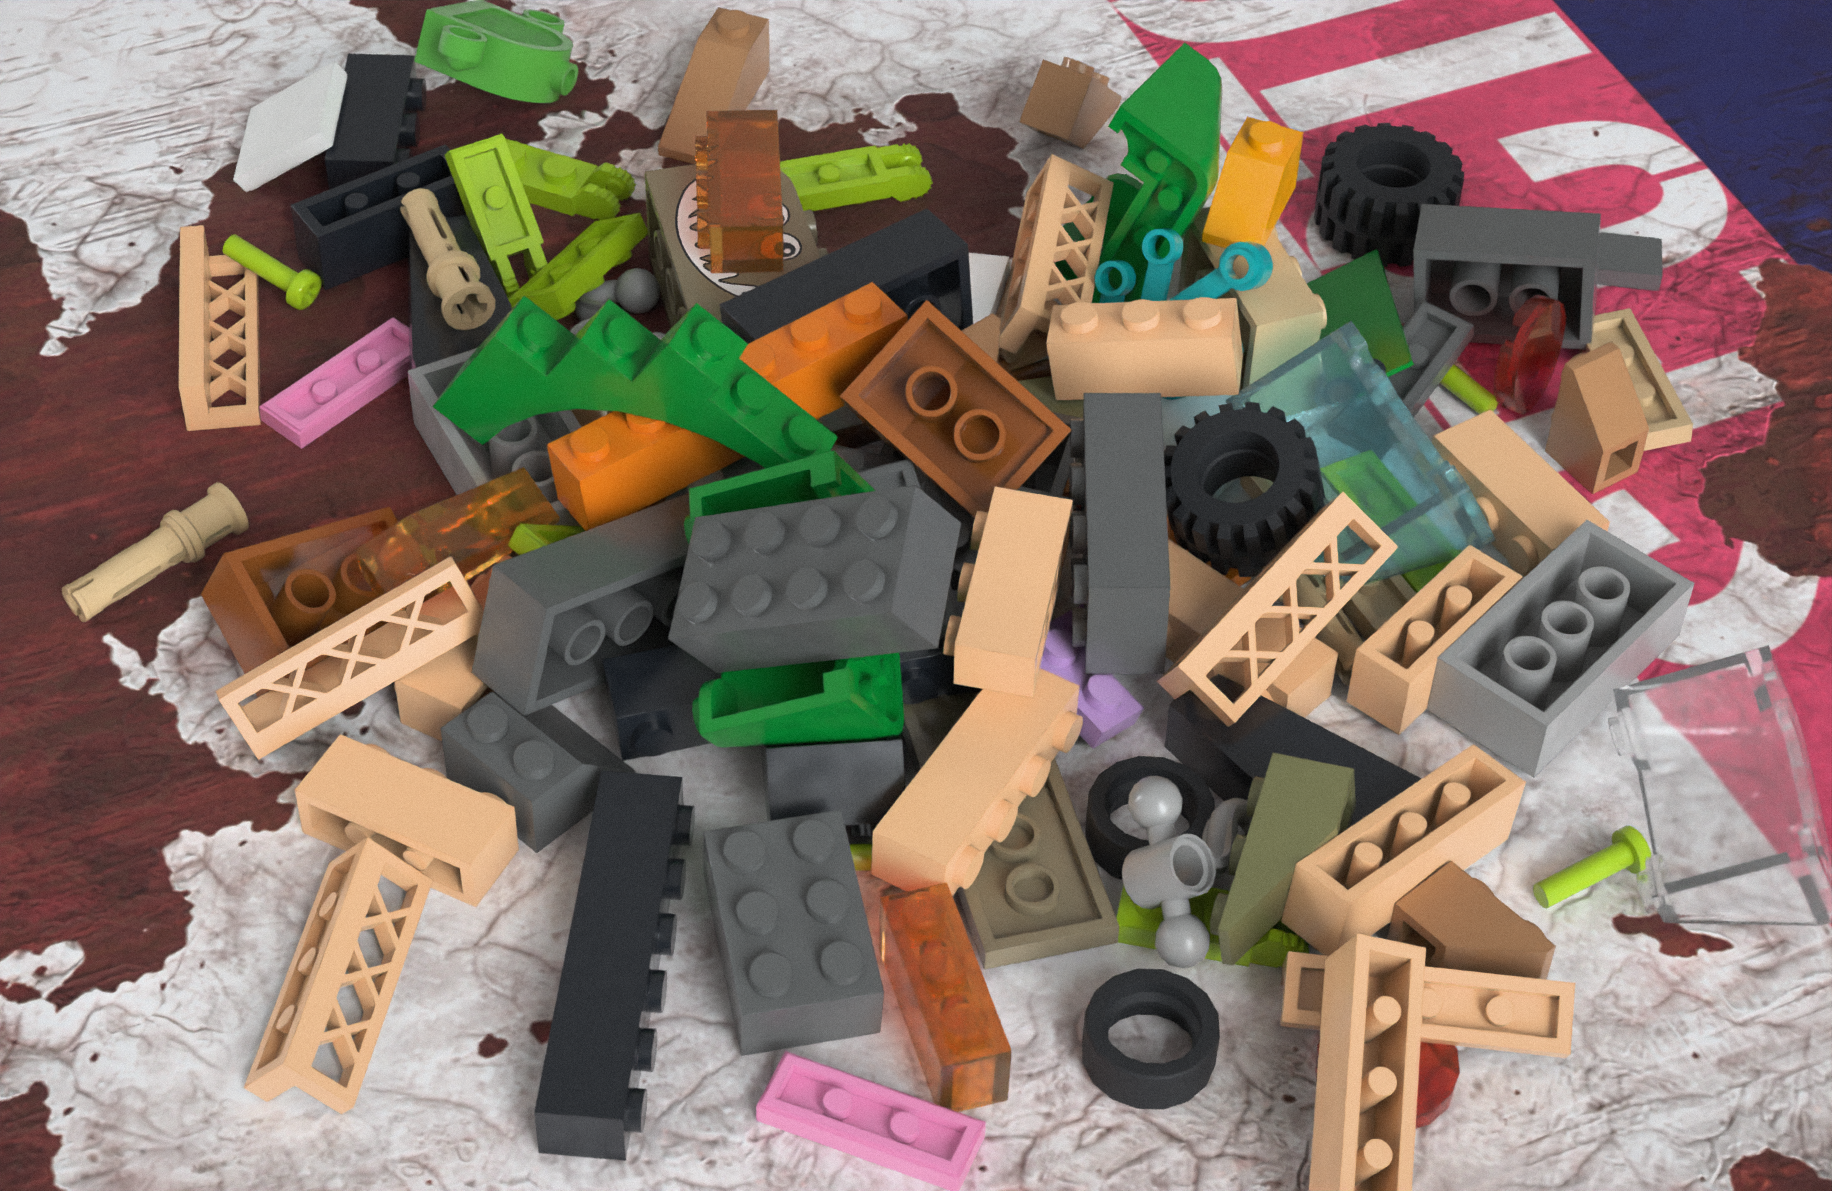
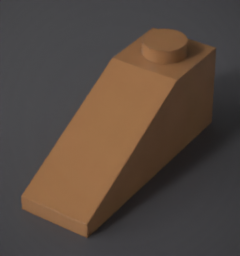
M717 8L696 42L658 145L659 156L691 164L712 162L716 159L770 71L769 19L750 15L740 10Z

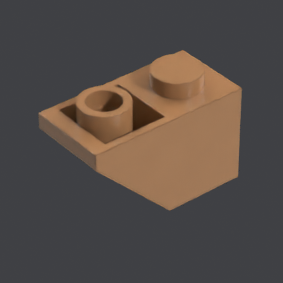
M1064 57L1062 64L1058 65L1043 59L1019 122L1038 133L1084 149L1119 107L1122 96L1107 87L1110 78L1095 72V68L1085 63Z
M1612 341L1588 353H1579L1565 363L1561 372V383L1555 409L1551 416V426L1545 447V452L1593 495L1638 472L1649 432V426L1620 348Z
M1450 861L1394 904L1387 940L1425 947V966L1544 980H1547L1556 945L1546 938L1543 931L1537 925L1521 918L1494 896L1491 889L1483 881L1472 878L1453 861Z

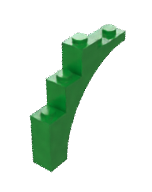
M523 296L461 366L432 406L481 445H484L507 426L538 414L573 409L619 411L665 421L706 436L757 462L764 468L830 452L838 438L837 435L739 359L748 343L698 303H695L664 337L659 339L610 299L574 335L530 299Z

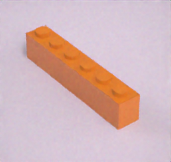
M871 282L749 343L739 359L817 420L845 406L840 395L908 321V317L881 289ZM613 411L547 444L558 500L585 531L636 513L687 487L688 484L745 457L711 438L668 422L619 411Z

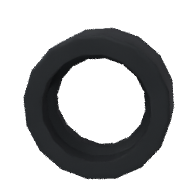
M1138 756L1118 761L1098 775L1088 793L1085 838L1094 861L1111 876L1123 880L1122 867L1126 856L1132 850L1149 845L1148 840H1142L1124 833L1110 819L1111 813L1121 806L1128 804L1129 794L1133 786L1145 777L1161 776L1168 778L1177 786L1183 798L1180 814L1189 823V829L1180 835L1188 833L1202 839L1207 820L1215 810V799L1205 780L1188 766L1165 757Z
M1134 969L1115 975L1095 990L1085 1010L1082 1035V1062L1093 1084L1117 1102L1136 1109L1162 1110L1188 1102L1206 1087L1214 1070L1220 1039L1219 1014L1208 994L1184 976L1164 969ZM1134 1015H1157L1174 1021L1184 1029L1192 1039V1048L1186 1055L1166 1063H1144L1125 1056L1113 1046L1109 1040L1108 1031L1119 1020Z

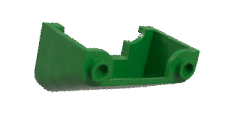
M1186 43L1178 48L1120 105L1108 126L1117 134L1122 130L1127 139L1128 153L1120 165L1144 182L1142 184L1137 179L1120 173L1109 175L1106 178L1113 182V189L1098 267L1104 262L1114 260L1126 261L1133 267L1136 274L1135 286L1131 292L1125 295L1124 302L1141 300L1148 261L1142 252V242L1146 234L1154 229L1169 228L1175 230L1183 239L1216 187L1219 178L1222 79L1217 68L1207 58ZM1092 196L1086 203L1093 202L1094 196ZM1073 222L1066 223L1063 226L1074 242L1085 240ZM1160 236L1156 242V251L1160 257L1164 258L1169 253L1170 244L1166 237ZM1066 260L1053 262L1066 281L1078 278ZM1113 268L1109 273L1108 280L1110 285L1116 290L1122 284V274L1117 268ZM1095 284L1092 303H1100L1101 292Z
M833 450L689 488L690 515H687L684 521L685 535L689 544L695 517L876 490ZM900 653L722 672L721 679H713L703 683L699 691V697L693 701L692 712L696 728L702 737L721 748L872 741L897 736L902 732L904 726Z

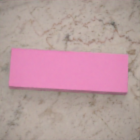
M392 317L259 406L261 421L301 449L408 376V370H410L409 327Z
M787 1051L784 1052L756 1106V1121L950 1191H960L985 1137L986 1129L985 1121Z

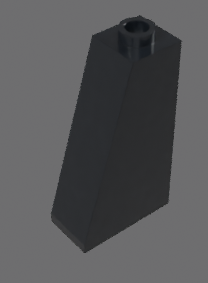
M466 215L447 217L446 220L461 251L467 252L476 260L480 268L479 281L491 290L495 298V310L485 324L475 329L459 330L448 325L441 313L442 299L434 295L428 286L426 273L429 265L409 226L407 275L410 370L478 348L513 308ZM456 304L460 313L463 314L459 304Z
M1217 674L1209 679L1232 703L1245 690L1244 686L1221 674ZM1191 690L1176 700L1174 699L1169 705L1164 747L1181 763L1188 766L1205 780L1207 786L1223 801L1231 798L1248 800L1251 784L1255 776L1265 778L1272 753L1353 768L1356 807L1350 827L1422 779L1261 695L1229 727Z

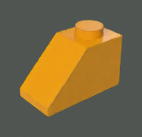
M1251 117L1246 118L1227 152L1202 232V242L1222 248H1227L1233 243L1246 241L1257 242L1263 246L1266 244L1296 187L1303 132L1280 126L1271 121H1262Z

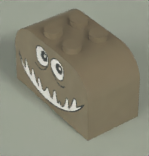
M726 159L645 171L649 262L653 275L660 284V298L670 329L695 303H698L722 322L719 304L828 254L826 248L817 249L816 247L818 235L812 210L803 211L793 182L785 173L772 165L750 159Z

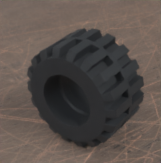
M1378 123L1374 127L1368 125L1357 126L1354 132L1344 131L1337 136L1336 142L1328 144L1325 154L1322 156L1314 213L1315 225L1320 226V235L1324 240L1333 241L1332 248L1338 252L1352 254L1351 259L1354 260L1377 249L1384 267H1387L1388 264H1397L1399 267L1412 265L1421 205L1459 206L1464 182V172L1461 171L1462 162L1459 156L1452 155L1453 148L1446 142H1437L1435 135L1427 131H1416L1414 127L1403 124L1401 127L1391 126L1390 123Z
M1246 402L1244 409L1238 410L1233 409L1232 403L1219 405L1220 413L1209 416L1205 410L1194 416V427L1190 429L1182 425L1174 434L1177 446H1166L1164 450L1167 516L1175 540L1180 547L1185 550L1188 549L1189 553L1204 563L1210 561L1212 568L1222 575L1226 576L1230 568L1238 569L1239 577H1253L1254 568L1266 566L1301 528L1325 506V492L1316 447L1312 438L1306 437L1304 426L1296 419L1286 422L1285 412L1273 406L1265 413L1261 412L1260 403ZM1252 476L1261 477L1273 482L1266 492L1249 501L1230 503L1213 498V495L1220 487L1237 478Z

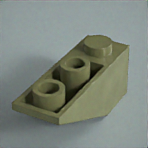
M1272 753L1265 778L1255 776L1247 802V816L1252 817L1248 834L1236 835L1230 853L1229 874L1234 876L1229 895L1224 893L1217 895L1211 915L1210 933L1219 936L1222 964L1233 966L1282 918L1296 863L1350 827L1356 807L1353 768Z

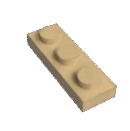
M1631 309L1595 315L1591 344H1586V350H1579L1581 353H1588L1611 341L1620 348L1649 426L1644 451L1690 442L1693 423Z

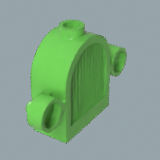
M484 0L462 2L431 8L426 11L414 60L418 64L486 92L532 103H551L557 101L560 98V94L563 96L568 95L578 77L577 65L569 62L573 42L562 34L565 21L553 14L527 9L523 11L521 16Z

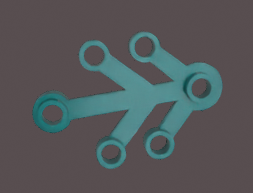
M1169 228L1154 229L1147 233L1143 239L1142 252L1148 261V267L1141 299L1150 301L1167 300L1174 263L1181 257L1183 252L1181 236L1175 230ZM1160 236L1166 237L1170 244L1169 253L1164 258L1160 257L1156 251V242ZM1257 242L1233 243L1221 254L1217 269L1170 300H1193L1200 297L1217 299L1232 288L1238 291L1258 289L1269 280L1272 274V257L1269 251ZM1239 255L1245 257L1249 265L1248 272L1243 278L1237 276L1233 269L1234 260ZM1114 260L1104 262L1095 273V284L1101 292L1100 303L1124 302L1125 295L1131 292L1135 286V271L1126 261ZM1113 268H1117L1122 274V284L1117 290L1110 285L1108 280L1109 273ZM1162 397V398L1167 399V400H1176V399H1181V398H1185V397Z

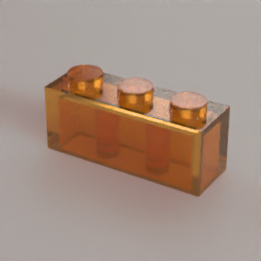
M777 110L706 111L707 135H695L696 171H708V173H696L697 210L709 209V212L697 213L698 249H710L711 274L784 272L783 213Z
M948 883L880 897L878 949L934 1104L961 1112L1007 1101L1012 1050Z

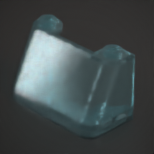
M1350 321L1239 391V395H1233L1225 401L1226 403H1232L1234 410L1244 409L1246 402L1260 403L1261 412L1265 413L1273 406L1285 412L1286 422L1296 419L1304 426L1306 437H1311L1316 447L1325 492L1324 504L1326 505L1340 493L1344 492L1398 546L1391 556L1365 582L1364 585L1453 560L1468 545L1481 550L1496 539L1466 481L1454 465H1450L1447 460H1443L1397 395L1389 377L1384 370H1381L1375 364L1367 349L1369 348L1368 344L1353 322ZM1348 525L1337 535L1338 563L1363 564L1374 552ZM1323 551L1314 562L1324 563ZM1339 576V580L1344 584L1351 576Z

